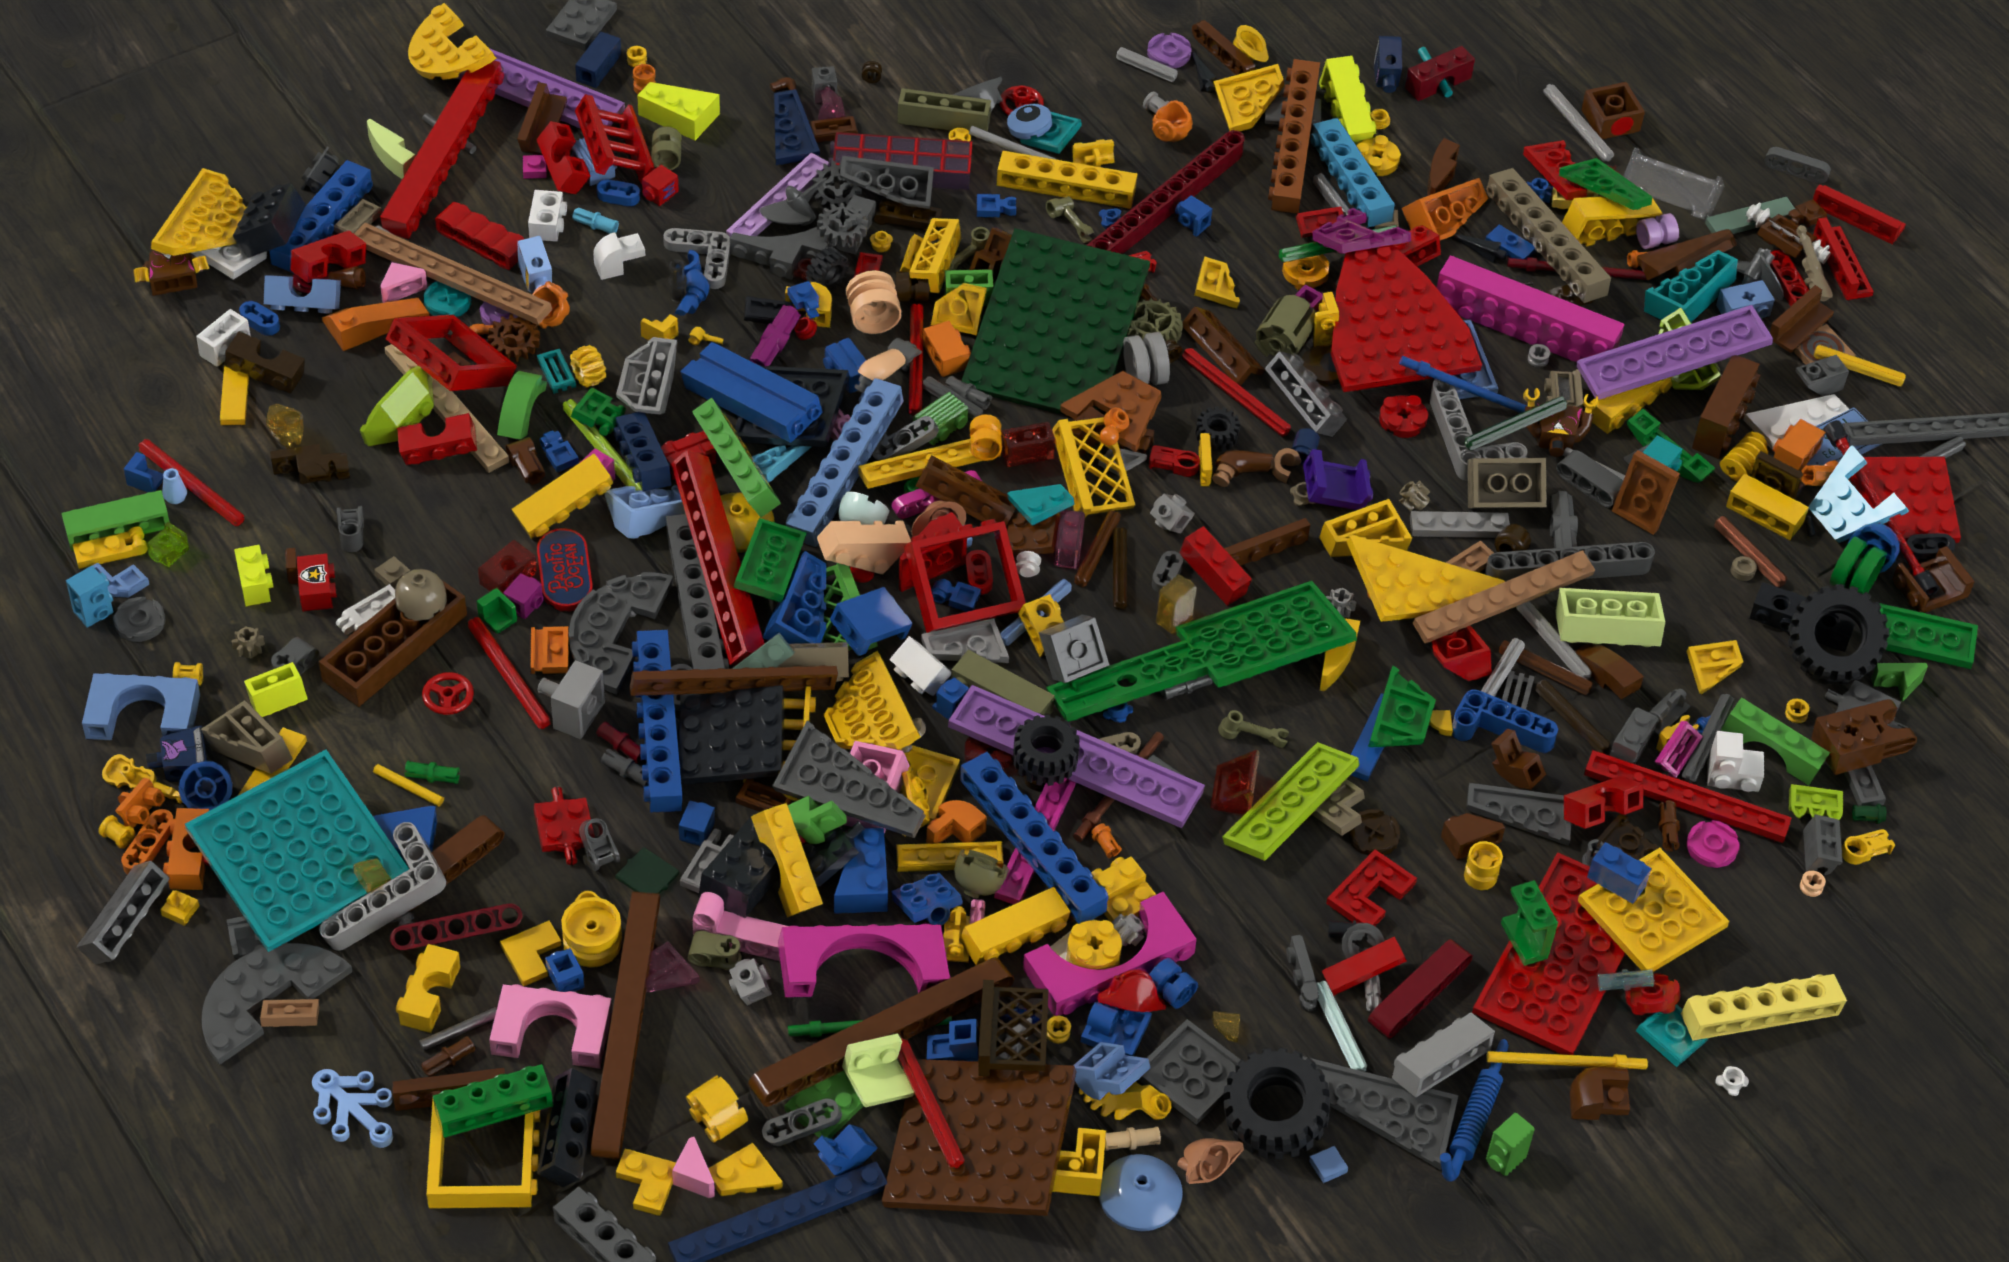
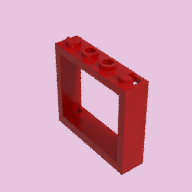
M454 315L394 318L386 337L387 341L449 391L508 386L517 365ZM449 330L453 332L452 336L448 334ZM446 338L478 365L460 366L428 339Z
M995 519L981 522V526L973 528L972 524L960 526L957 528V532L952 533L949 532V529L935 532V536L926 538L925 534L912 537V541L904 546L926 633L1019 613L1023 604H1026L1005 521L996 523ZM994 532L1012 602L938 618L921 548Z

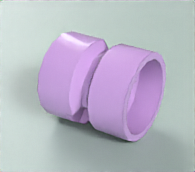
M1671 213L1656 216L1655 219L1647 218L1637 222V238L1644 249L1658 247L1661 243L1664 245L1674 243L1679 238L1678 224Z

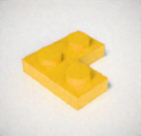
M629 1149L624 1150L616 1170V1178L640 1184L633 1202V1209L661 1216L673 1185L672 1170L676 1162Z

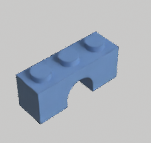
M266 275L264 304L270 305V309L285 310V306H294V311L309 312V308H318V313H332V309H339L341 280L312 279L311 292L303 297L295 292L293 277Z

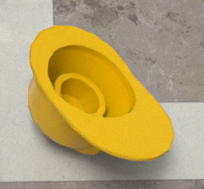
M1239 26L1233 45L1250 58L1251 61H1268L1266 42L1263 36L1251 26Z

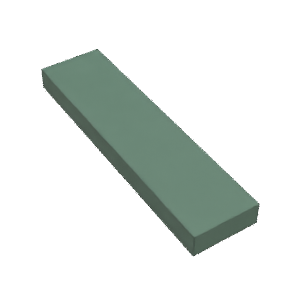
M1787 197L1761 203L1762 210L1770 209L1769 217L1771 218L1780 214L1790 219L1792 217L1788 213L1795 209ZM1751 206L1707 217L1705 221L1711 233L1729 229L1732 234L1756 228L1755 221L1747 222L1748 217L1746 213Z

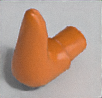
M473 324L469 328L478 335L489 334V328H493V325Z

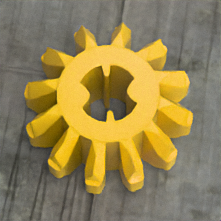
M591 345L582 346L570 355V364L573 372L582 386L593 387L604 381L606 378V367L597 348Z

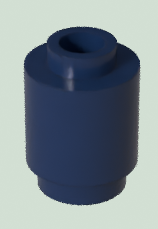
M1309 428L1297 431L1292 449L1298 452L1302 460L1300 464L1302 465L1312 449L1317 450L1320 441L1319 435Z

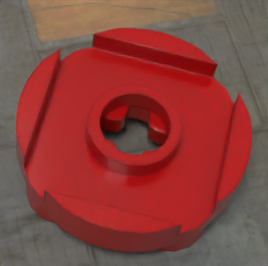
M1399 395L1385 398L1379 415L1381 426L1386 431L1388 428L1394 432V436L1401 438L1417 436L1421 429L1426 427L1428 411L1421 403V399L1416 395ZM1399 415H1407V419H1403V417Z
M1656 973L1637 977L1638 982L1632 986L1631 982H1629L1625 988L1626 1002L1631 1007L1632 1013L1636 1015L1657 1012L1671 1013L1675 1010V1005L1681 997L1678 981L1675 979L1674 982L1670 981L1668 976Z

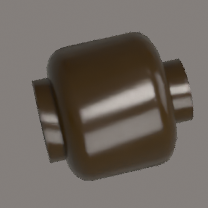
M1510 524L1504 527L1497 535L1494 545L1497 552L1524 551L1530 547L1531 538L1524 527Z

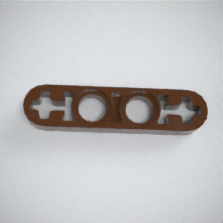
M1202 20L1192 26L1194 38L1233 73L1239 75L1256 70L1251 59L1207 21Z

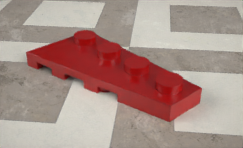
M1564 140L1524 147L1523 155L1566 200L1587 196L1588 189L1559 176L1560 167L1575 164V162L1571 161L1569 150L1565 149L1566 143Z

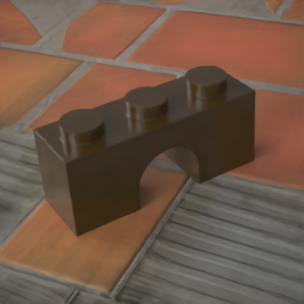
M239 331L225 351V366L233 371L246 373L253 379L272 385L278 390L292 393L304 374L305 358L282 350L278 357L264 359L260 357L261 340Z

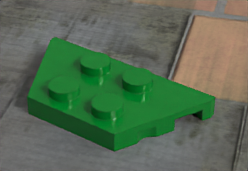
M1392 666L1368 744L1369 747L1421 745L1426 736L1436 699L1427 692L1422 691L1413 680L1409 682L1398 674L1399 669L1395 666Z

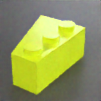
M649 82L637 95L639 116L661 126L675 128L681 135L694 141L720 115V94Z

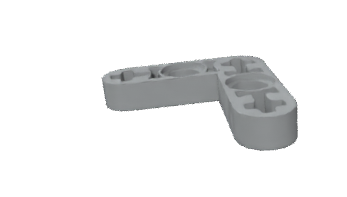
M671 228L665 231L663 235L664 247L667 250L687 253L689 250H694L699 254H707L704 276L710 283V288L719 289L724 286L730 257V236L728 234L716 231ZM700 239L703 242L701 244H693L691 241ZM719 243H722L721 249H718L717 245ZM714 258H721L724 261L714 263L712 260ZM714 272H718V276L716 278H713Z

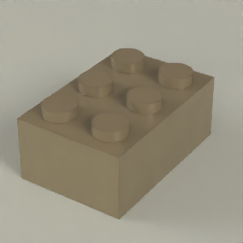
M1546 458L1468 459V508L1546 507Z

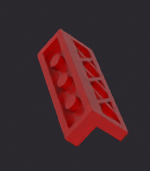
M1819 184L1815 190L1813 200L1826 213L1892 245L1905 229V223L1828 186Z
M1827 217L1818 218L1813 235L1817 237L1816 241L1821 240L1820 246L1823 248L1827 245L1830 246L1828 251L1831 254L1827 259V263L1845 299L1871 297L1874 291L1841 226L1831 227ZM1859 285L1862 286L1864 289L1858 290Z

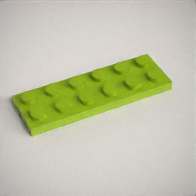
M1317 742L1222 836L1224 844L1265 861L1360 766L1358 757Z

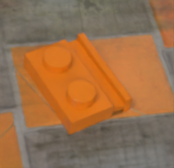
M568 626L543 627L541 630H535V627H531V674H535L537 671H543V674L567 673L569 668Z

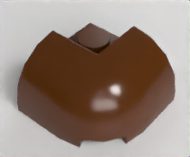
M1596 1066L1586 1068L1577 1075L1571 1084L1569 1095L1571 1119L1599 1120L1601 1114L1628 1115L1630 1111L1628 1094L1630 1079L1627 1068Z

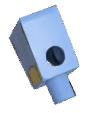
M541 236L518 241V268L528 291L531 293L547 281L552 283V269Z

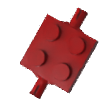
M554 787L551 789L554 801L534 804L533 810L542 852H565L566 864L571 865L572 860V865L577 863L575 851L584 847L579 834V828L584 821L591 819L586 798L564 800L562 788L558 787L557 790ZM590 824L588 834L595 838L592 824Z

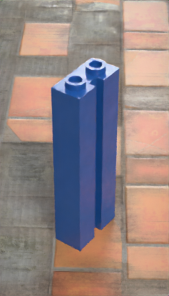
M711 342L699 353L701 358L698 361L692 360L680 371L686 389L707 400L713 398L717 405L790 443L823 413L818 395L714 342Z

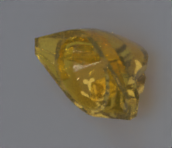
M280 404L269 406L266 424L277 441L287 449L292 447V442L295 445L301 444L304 427L302 413Z

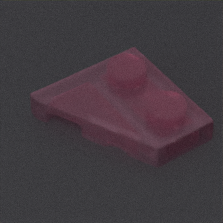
M668 941L650 953L651 963L649 965V977L646 978V993L696 984L700 981L699 975Z

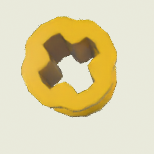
M175 662L173 678L187 677L197 679L198 685L201 686L203 681V664L181 665L180 662Z
M114 815L106 817L98 831L100 836L110 838L120 849L127 847L135 835L134 828L124 826L118 822V818Z

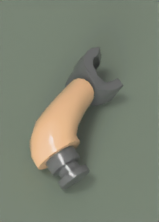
M896 338L889 345L888 351L863 362L858 369V372L861 374L858 379L860 383L859 385L856 384L854 388L864 393L865 389L872 384L875 378L884 380L899 368L907 372L910 368L907 365L917 355L921 354L922 351L917 349V346L913 343Z

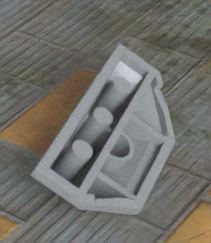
M653 337L646 345L638 348L625 358L616 393L617 398L635 412L659 415L665 413L674 377L677 340Z

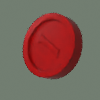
M850 567L852 576L857 582H868L875 575L871 571Z

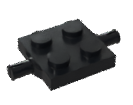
M859 821L847 831L840 826L825 833V842L819 844L808 843L803 846L813 878L818 887L824 884L859 853L855 847L854 838L865 830Z

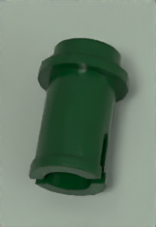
M1877 803L1876 806L1853 805L1852 807L1854 809L1852 810L1853 821H1876V824L1886 821V807L1881 806L1880 803Z

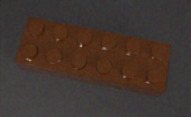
M443 581L447 598L446 605L441 612L439 610L434 613V617L426 620H413L405 617L404 612L397 609L394 598L319 661L322 681L360 707L467 616L465 596Z

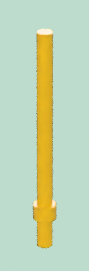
M1487 1051L1486 1054L1487 1062L1581 1067L1606 1066L1626 1067L1627 1069H1647L1648 1061L1645 1058H1627L1626 1055L1614 1054L1613 1057Z

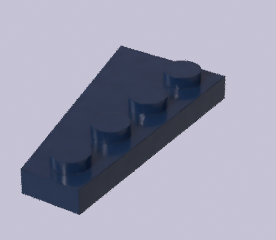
M797 90L774 93L776 166L803 161L810 153L820 157L819 147Z

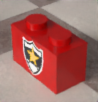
M327 553L298 556V582L302 611L333 608L332 598H337L335 582L331 583L330 579L335 578L334 563L328 562Z

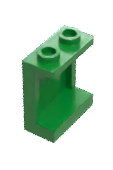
M1535 880L1514 886L1510 892L1518 905V911L1516 914L1503 917L1501 925L1525 966L1548 959L1558 921Z

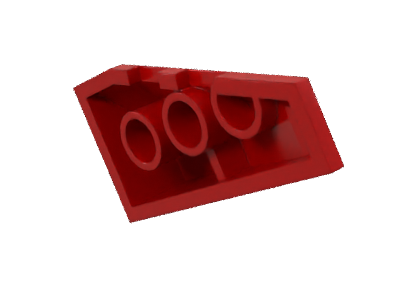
M1471 625L1431 641L1434 656L1444 668L1458 676L1471 681L1491 675V650Z

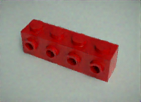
M1423 225L1409 231L1411 232L1410 242L1394 244L1416 266L1441 255L1440 235Z

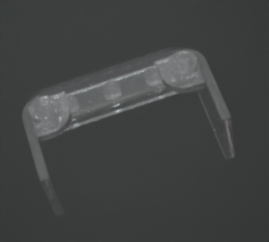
M1634 147L1623 176L1650 194L1652 198L1692 211L1691 215L1700 219H1705V216H1711L1725 186L1722 177L1717 176L1716 180H1712L1643 156L1636 147Z

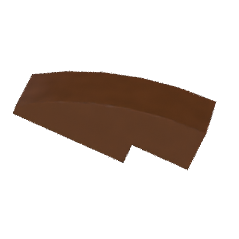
M1443 138L1433 156L1428 179V196L1445 190L1454 179L1460 145L1446 138Z
M1587 643L1574 650L1591 669V677L1602 688L1608 686L1620 699L1641 688L1644 676L1612 650L1593 643Z

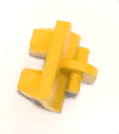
M1102 139L1091 143H1074L1073 163L1096 167L1115 163L1114 141L1112 139Z

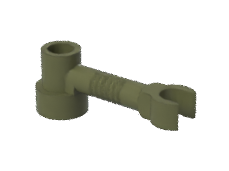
M1071 197L1054 198L1046 202V210L1051 218L1065 215L1076 228L1083 243L1092 241L1089 234L1094 233V231L1087 224H1083L1072 211L1074 204Z
M977 227L972 230L971 245L953 258L949 270H956L959 264L976 253V251L985 248L990 234L987 228Z
M1236 710L1230 711L1218 727L1220 735L1226 739H1234L1240 731L1266 738L1279 748L1285 747L1287 743L1286 740L1279 737L1286 738L1289 734L1283 728L1268 729L1244 721L1243 715Z

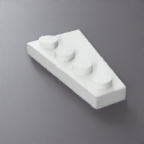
M237 243L191 252L196 257L206 256L209 265L232 279L237 278L267 258V251L247 258Z
M1835 394L1747 413L1745 414L1744 421L1754 432L1763 435L1768 446L1773 450L1777 440L1784 438L1789 426H1795L1800 419L1817 426L1849 409Z

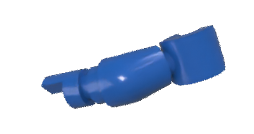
M694 250L688 251V265L683 266L680 263L675 265L677 276L681 280L686 281L687 284L686 294L675 311V314L681 316L686 313H695L701 301L707 298L710 289V283L702 272L699 254Z

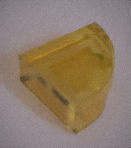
M1213 1011L1212 1021L1214 1027L1225 1035L1226 1039L1238 1042L1240 1014Z

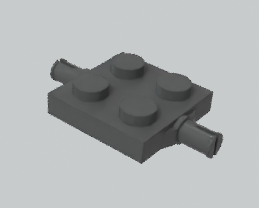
M1854 680L1850 689L1843 695L1828 689L1824 697L1838 704L1836 712L1887 699L1892 700L1898 709L1901 704L1900 701L1857 680ZM1894 720L1887 724L1892 728H1908V726Z

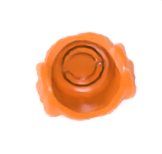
M1174 100L1156 112L1152 123V130L1156 138L1165 142H1177L1183 140L1192 129L1193 121L1186 105L1183 102Z
M547 281L533 292L532 295L550 302L552 306V311L537 326L546 329L548 326L560 325L570 311V305L566 300L568 293L559 285Z

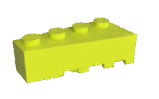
M1352 56L1326 59L1319 85L1321 89H1326L1324 98L1327 103L1331 102L1332 117L1339 119L1355 145L1366 139H1372L1373 135L1376 134V124L1370 117L1371 108L1369 102H1366L1364 97L1365 87L1359 80L1358 65L1354 63Z

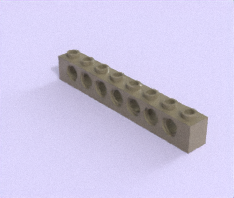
M1514 168L1489 175L1486 188L1488 196L1510 218L1512 223L1523 233L1524 237L1534 245L1537 252L1547 260L1548 264L1569 285L1574 294L1584 303L1608 296L1611 277Z

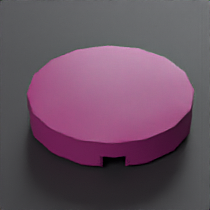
M1714 820L1707 823L1705 821L1697 823L1691 828L1687 837V849L1690 856L1698 863L1713 868L1724 867L1733 862L1738 854L1740 845L1736 832L1730 826Z

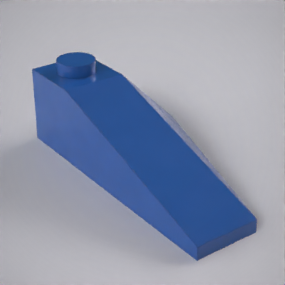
M804 551L791 576L782 603L778 602L762 636L764 639L769 641L780 633L788 644L821 643L826 631V622H824V612L826 610V603L824 602V590L826 589L825 562Z

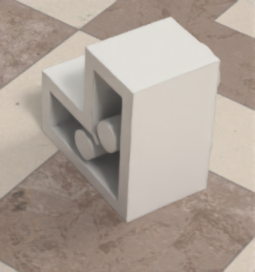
M1717 731L1707 761V786L1759 792L1764 778V752L1743 750V734Z

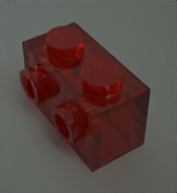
M1049 422L1002 430V455L1007 467L1054 459L1055 437Z

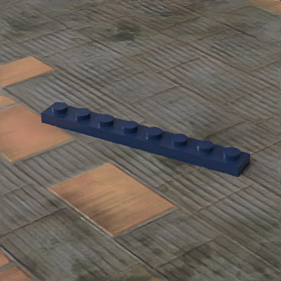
M876 1161L668 1242V1248L675 1262H704L883 1192L887 1180Z

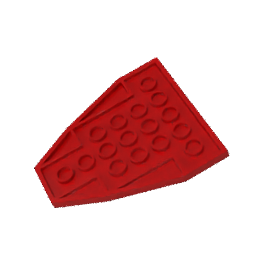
M1394 245L1347 252L1345 254L1335 294V301L1339 310V321L1335 322L1333 327L1331 357L1343 392L1432 378L1427 375L1426 377L1416 374V371L1399 365L1402 356L1418 362L1422 360L1429 363L1430 367L1450 375L1481 371L1482 363L1469 327L1431 280Z

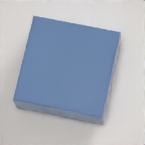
M1335 1146L1310 1156L1309 1162L1323 1183L1348 1172V1166Z

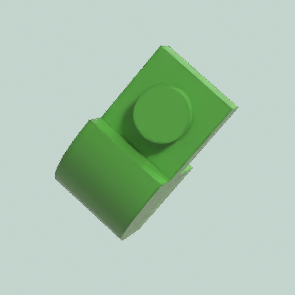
M807 796L788 805L797 833L810 844L825 842V833L847 823L846 814L833 801L818 806L810 796Z

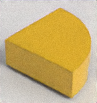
M1450 710L1432 711L1429 726L1431 725L1434 729L1438 730L1441 735L1452 736L1453 728Z

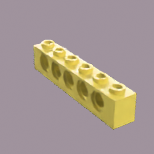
M1819 974L1807 979H1791L1777 984L1767 983L1760 987H1743L1730 992L1719 991L1713 995H1695L1687 999L1681 1016L1694 1041L1838 1016L1847 1000L1834 974L1825 976Z

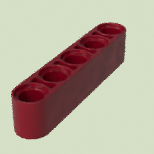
M503 904L402 925L392 931L390 943L395 949L405 951L424 947L428 944L434 945L516 927L521 922L522 911L515 904ZM507 908L513 909L517 914V919L512 924L506 923L502 918V913ZM479 914H485L490 918L488 928L480 929L476 926L475 919ZM460 920L464 925L463 932L459 935L452 934L448 929L450 921ZM426 925L434 926L437 930L436 938L433 940L424 939L421 934L422 928ZM398 931H406L409 934L410 942L407 945L400 946L395 942L394 936Z
M1449 939L1372 1011L1368 1018V1023L1388 1039L1393 1038L1467 968L1473 955L1455 941Z

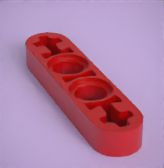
M1774 250L1771 254L1775 258L1771 262L1770 267L1780 282L1784 297L1791 307L1801 298L1794 296L1792 292H1800L1804 295L1809 289L1790 257L1780 250ZM1788 275L1792 277L1793 280H1785L1782 276Z

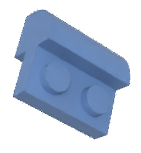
M1100 1042L1073 1065L1077 1071L1075 1082L1085 1094L1096 1100H1101L1108 1092L1113 1095L1124 1093L1127 1088L1150 1069L1148 1058L1125 1055L1124 1045Z

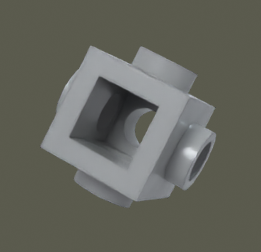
M1163 494L1154 502V507L1150 512L1156 518L1155 523L1159 527L1177 533H1182L1195 515L1185 505L1187 502L1177 494L1173 496Z
M754 958L751 960H741L734 968L729 970L733 978L729 980V984L734 994H739L747 1006L772 994L767 980L770 979L769 973L765 965H759Z

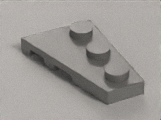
M994 618L921 634L923 647L938 660L959 661L969 649L991 662L1009 663V656Z

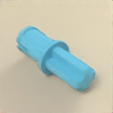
M577 208L573 212L572 219L574 221L588 225L592 230L598 229L609 234L616 233L618 230V221L601 216L600 212L592 213L581 208Z

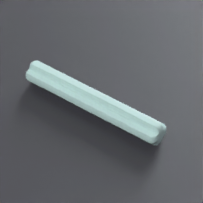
M1326 981L1317 982L1318 1001L1350 1068L1365 1072L1367 1064Z

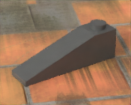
M842 156L840 178L905 206L930 209L934 167Z

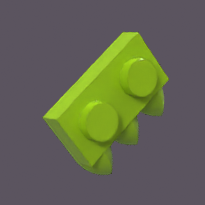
M1791 784L1789 789V811H1792L1798 819L1805 813H1808L1812 818L1816 814L1840 820L1843 814V791Z

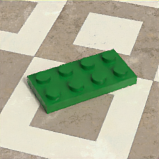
M759 518L733 588L782 603L807 533Z
M1879 603L1882 607L1880 609L1881 614H1886L1888 620L1886 628H1889V637L1887 638L1888 645L1886 650L1963 668H1972L1978 625Z

